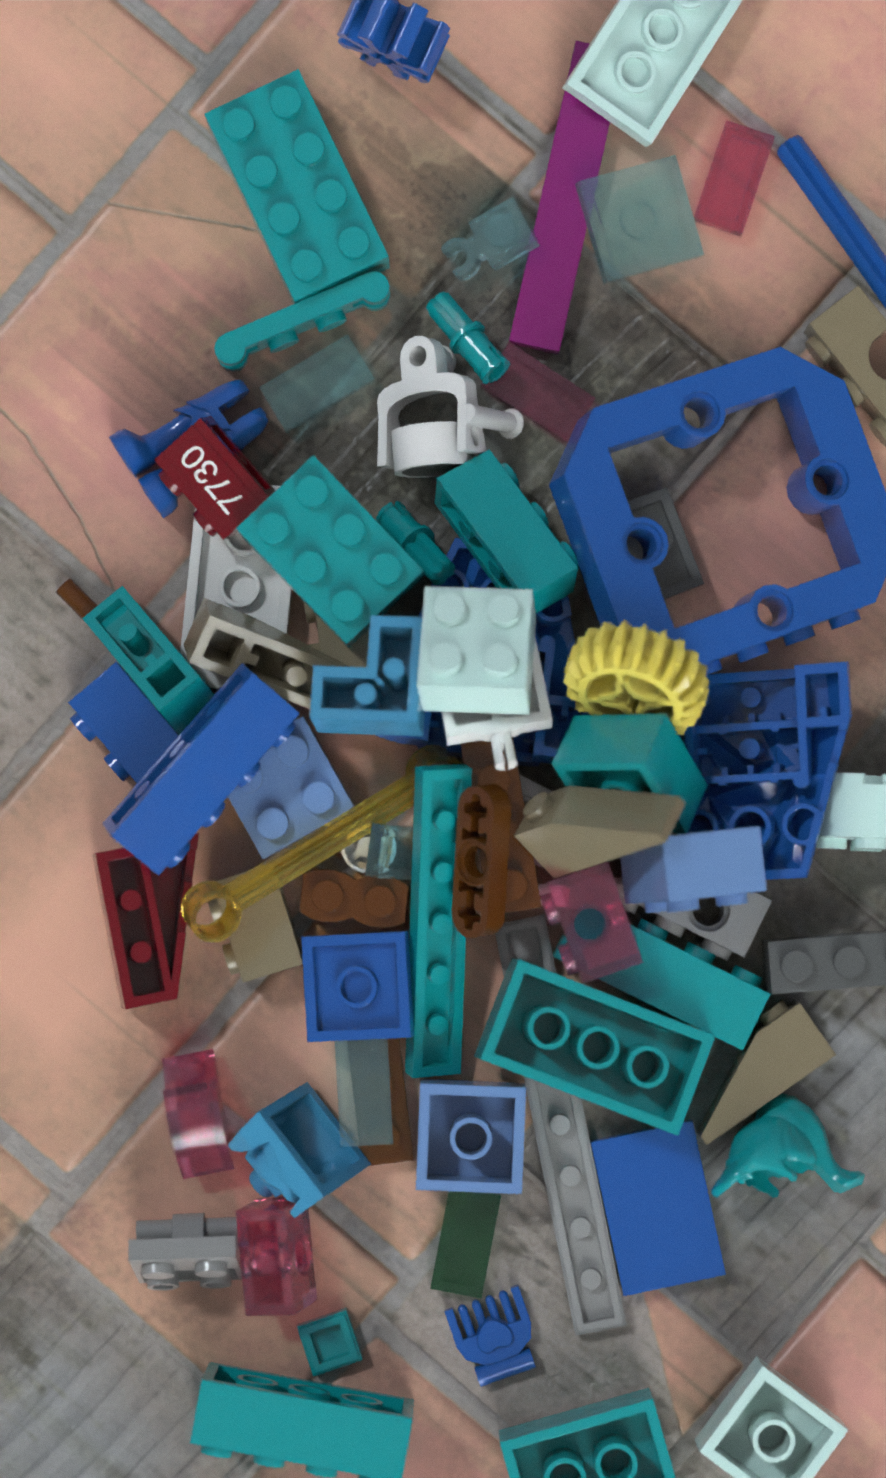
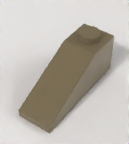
M203 598L183 644L189 663L227 678L243 663L283 699L309 709L311 707L313 666L351 667L250 615Z
M567 786L551 793L541 792L531 798L523 809L524 818L514 837L553 878H557L667 842L686 803L680 796Z
M780 999L761 1012L759 1017L761 1024L753 1029L743 1051L740 1050L696 1131L706 1145L836 1055L801 1003L794 1000L786 1005L784 1000Z

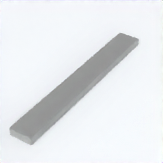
M545 915L504 922L501 929L495 933L504 976L511 958L520 959L556 973ZM524 1076L575 1336L627 1326L582 1099Z

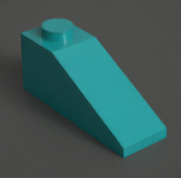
M123 586L82 618L179 735L214 696V693Z

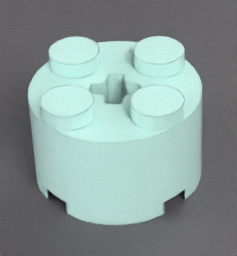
M836 773L816 848L846 849L847 841H850V851L882 852V850H886V774L873 776L865 775V773Z

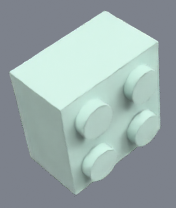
M425 586L417 688L423 711L530 715L536 627L533 590Z
M756 1355L694 1440L700 1453L734 1478H814L848 1432V1429L838 1416Z

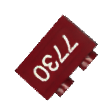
M212 416L200 418L154 459L163 469L159 473V477L166 487L178 497L184 494L197 509L193 516L198 524L212 537L219 534L223 540L237 534L236 528L276 491Z

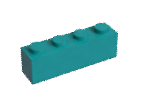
M594 895L590 904L579 899L552 954L553 957L743 1051L770 996V993L759 988L763 978L737 965H734L731 974L712 965L716 957L715 954L690 942L687 943L683 951L665 942L669 934L668 931L642 918L638 926L635 927L618 918L622 908Z

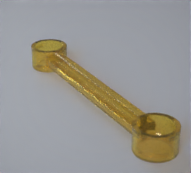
M427 745L418 749L410 757L406 765L405 776L226 885L215 881H204L194 885L185 894L181 903V914L184 921L193 933L205 942L214 943L227 939L237 930L241 921V911L413 807L415 766H431L439 761H448L449 765L462 763L446 748L439 745ZM217 898L226 900L225 910L219 919L206 925L196 924L197 913L206 902Z

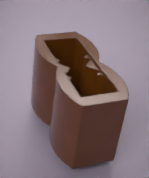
M316 870L303 875L300 912L311 919L322 922H339L353 917L358 922L371 927H394L405 923L409 885L396 877L388 875H370L356 879L352 875L339 870Z

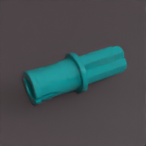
M440 292L427 303L426 309L430 317L451 341L449 349L454 354H460L484 384L493 383L505 374L510 366V362L484 333L485 326L480 321L473 322L448 292Z
M400 501L395 502V507L390 502L381 508L376 521L424 570V575L434 585L444 584L446 579L454 574L455 565L434 543L435 535L432 529L418 523Z

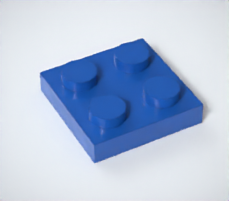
M409 931L301 937L307 1042L411 1038L415 1036Z

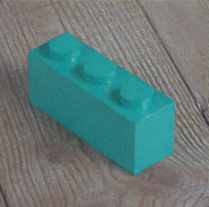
M489 449L437 478L435 505L497 589L533 590L536 613L574 592L579 567L574 551L565 541L559 543L549 529V522L544 511L536 502L529 503L520 490L515 472L507 463L500 464Z

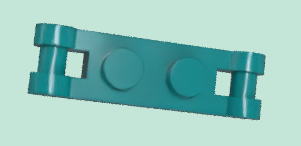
M372 271L223 334L215 342V355L220 365L227 371H240L248 363V358L251 354L268 347L271 353L285 350L300 341L298 334L317 327L319 333L334 329L347 321L345 314L363 306L371 311L382 310L390 300L389 282L385 275L380 272Z

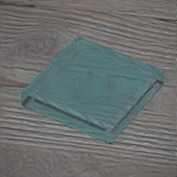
M676 155L581 180L575 184L603 284L700 258L704 255Z

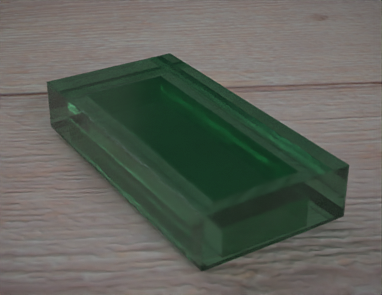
M448 1191L430 1289L482 1299L501 1193Z

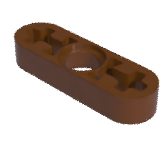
M497 784L468 787L462 792L458 802L452 919L459 933L467 938H477L497 933L501 929L505 918L511 802L506 791ZM482 806L487 807V812L482 810ZM486 833L487 836L480 837L479 834ZM479 847L485 852L488 860L487 871L484 875L478 870L475 862L476 851ZM483 885V888H476V886Z

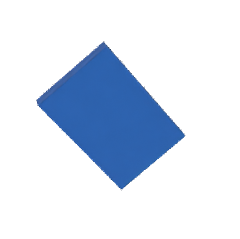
M692 1119L683 1122L678 1136L652 1127L590 1141L623 1296L726 1275Z

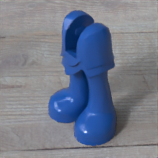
M239 379L224 383L197 399L186 401L187 405L173 410L178 414L176 418L155 431L139 436L129 430L122 429L109 436V439L132 475L136 478L150 469L156 463L154 459L200 418L212 416L240 450L264 431L269 420L265 411L260 407L229 425L222 413L233 407L250 392L244 381ZM161 468L138 479V483L164 519L178 507V496L173 494L160 479L159 473L163 470Z

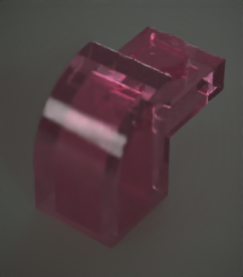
M210 1049L163 1058L164 1103L172 1145L183 1179L235 1169L233 1151L228 1146L231 1141L230 1127L222 1104L217 1059L214 1050Z

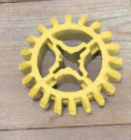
M623 621L619 627L604 622L600 629L588 628L585 636L578 637L576 645H573L564 670L566 674L564 683L568 686L566 696L576 701V710L589 713V715L666 714L678 735H684L687 727L695 726L697 718L701 716L709 693L707 689L709 680L706 677L707 667L698 662L699 653L693 650H685V641L668 638L666 630L659 633L649 630L646 623L641 628L632 627L627 621Z

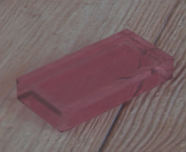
M726 120L692 221L739 237L742 236L775 136Z
M509 342L502 352L503 356L510 362L508 370L493 383L484 384L482 382L481 388L511 408L520 411L522 415L567 444L578 419L588 412L595 398Z

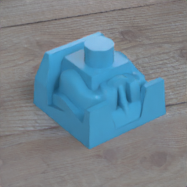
M308 1082L258 1111L228 1144L232 1151H247L245 1158L254 1169L249 1175L250 1183L258 1194L267 1198L272 1195L278 1197L282 1194L289 1202L296 1203L290 1211L294 1218L371 1165Z

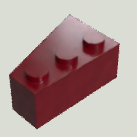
M199 833L189 840L190 848L185 857L173 868L167 866L160 875H157L126 848L99 852L92 855L122 1009L126 1010L178 999Z

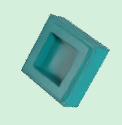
M347 1307L297 1324V1330L313 1377L363 1360Z

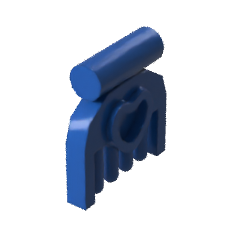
M518 1284L510 1287L520 1315L519 1319H516L508 1294L504 1290L499 1292V1299L507 1321L500 1317L493 1296L488 1295L485 1298L490 1314L486 1317L481 1303L478 1300L472 1301V1308L478 1323L476 1333L467 1307L463 1304L459 1305L458 1312L467 1337L463 1338L453 1307L444 1310L459 1352L467 1361L481 1364L474 1367L480 1387L536 1368L530 1348L522 1350L531 1339V1320Z

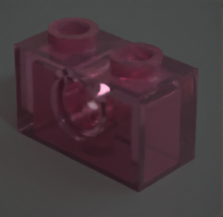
M608 861L546 882L549 893L541 895L540 898L550 926L560 923L567 943L557 947L568 976L578 973L580 982L584 984L643 963ZM586 908H593L599 911L604 921L601 933L592 939L581 938L574 928L576 915Z
M285 1197L258 1198L236 1211L246 1316L296 1315L317 1300L309 1209L294 1218L290 1211L296 1203L289 1202Z

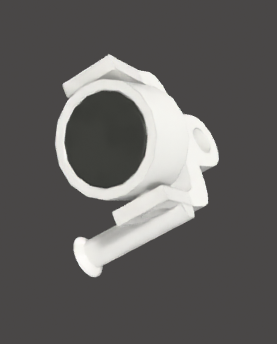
M414 336L403 345L400 354L402 381L389 385L378 395L377 467L393 469L395 475L399 477L426 478L442 476L469 461L471 454L480 455L487 451L483 428L499 431L503 437L512 439L521 433L524 426L523 416L515 408L500 411L479 406L474 380L468 376L453 373L456 367L455 354L449 347L442 345L433 338L425 336ZM451 393L458 400L457 422H425L400 427L398 419L400 411L407 404L419 398L433 394Z

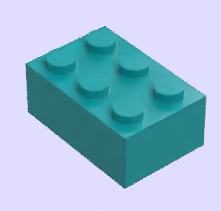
M314 455L236 528L240 536L348 649L369 630L370 615L383 616L424 577V570Z
M649 1387L498 1430L499 1443L509 1478H676Z

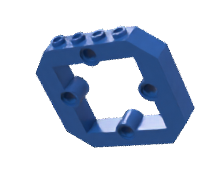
M782 347L591 409L578 419L549 483L600 625L602 626L604 622H608L619 627L623 621H627L632 627L641 628L646 623L649 630L658 633L666 630L668 638L685 641V650H693L699 653L698 662L707 667L706 675L723 669L720 659L737 654L738 660L741 663L768 653L767 642L783 637L785 645L789 646L816 636L812 626L828 621L831 630L860 620L861 617L858 610L876 602L886 578V491L845 381ZM777 398L802 465L795 469L788 478L786 487L788 498L792 505L801 513L808 515L820 514L840 570L788 589L776 584L765 585L740 598L731 609L674 628L652 569L659 565L667 555L669 546L667 534L662 526L653 519L633 517L610 453L664 436L665 440L674 447L681 449L693 448L719 431L724 424L725 415ZM685 407L696 412L700 421L699 428H695L687 422L684 416ZM814 474L819 475L825 481L827 486L826 495L821 494L814 486ZM627 537L635 538L640 542L643 547L642 560L630 555L626 545ZM759 603L769 608L772 614L771 626L765 625L760 620L757 611Z

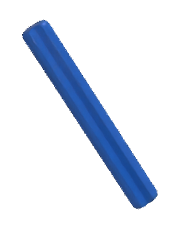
M796 135L789 138L778 148V157L886 308V255L802 136Z

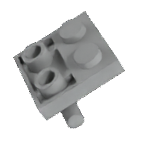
M205 1213L173 1214L172 1219L136 1221V1239H129L128 1261L139 1283H147V1288L151 1290H174L179 1288V1282L200 1281V1286L203 1288L218 1289L230 1287L231 1280L244 1279V1261L237 1238H242L241 1217L205 1218Z

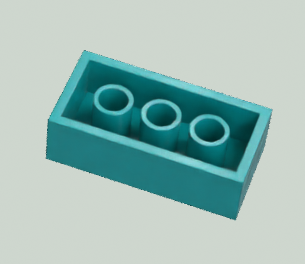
M299 69L204 114L211 134L293 304L372 271L382 272L390 268L389 255Z
M511 958L474 1057L678 1136L716 1036L523 960Z
M209 1362L201 1379L190 1444L200 1445L201 1453L218 1458H231L233 1452L254 1455V1463L267 1467L282 1468L285 1466V1461L306 1465V1472L321 1477H337L338 1471L358 1474V1478H402L413 1422L414 1399Z

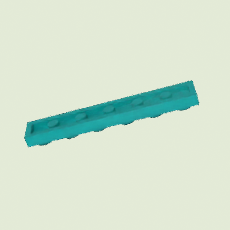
M465 764L415 766L409 934L415 1036L406 1038L405 1073L412 1078L461 1074L466 937L461 935L454 925L452 919V897L458 802L462 792L472 786V768Z

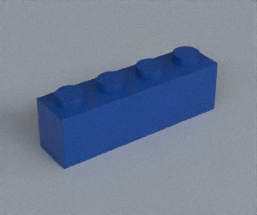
M242 663L102 824L112 838L157 875H160L167 866L173 868L189 851V840L202 826L204 828L209 827L220 817L225 808L223 801L236 786L241 788L254 778L260 768L258 761L271 746L278 747L288 739L295 728V722L293 721L300 713Z

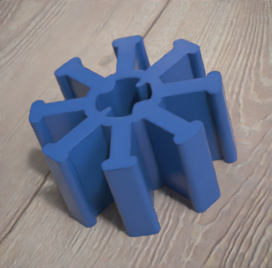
M352 0L337 32V36H339L338 43L343 48L362 53L359 59L373 67L377 63H382L393 72L395 77L408 81L411 75L425 84L429 83L448 42L450 27L443 21L427 18L426 16L429 11L414 2L411 6L406 7L401 5L398 0Z

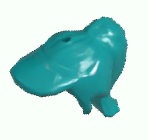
M781 1093L759 1108L755 1120L742 1127L734 1136L728 1159L726 1160V1167L715 1182L711 1194L713 1197L719 1198L737 1182L749 1187L753 1186L757 1191L776 1198L779 1195V1190L770 1183L768 1178L786 1177L791 1182H795L798 1178L797 1173L803 1174L807 1170H814L828 1184L832 1191L844 1193L861 1185L865 1174L861 1171H848L841 1168L834 1160L825 1128L818 1115L797 1097Z

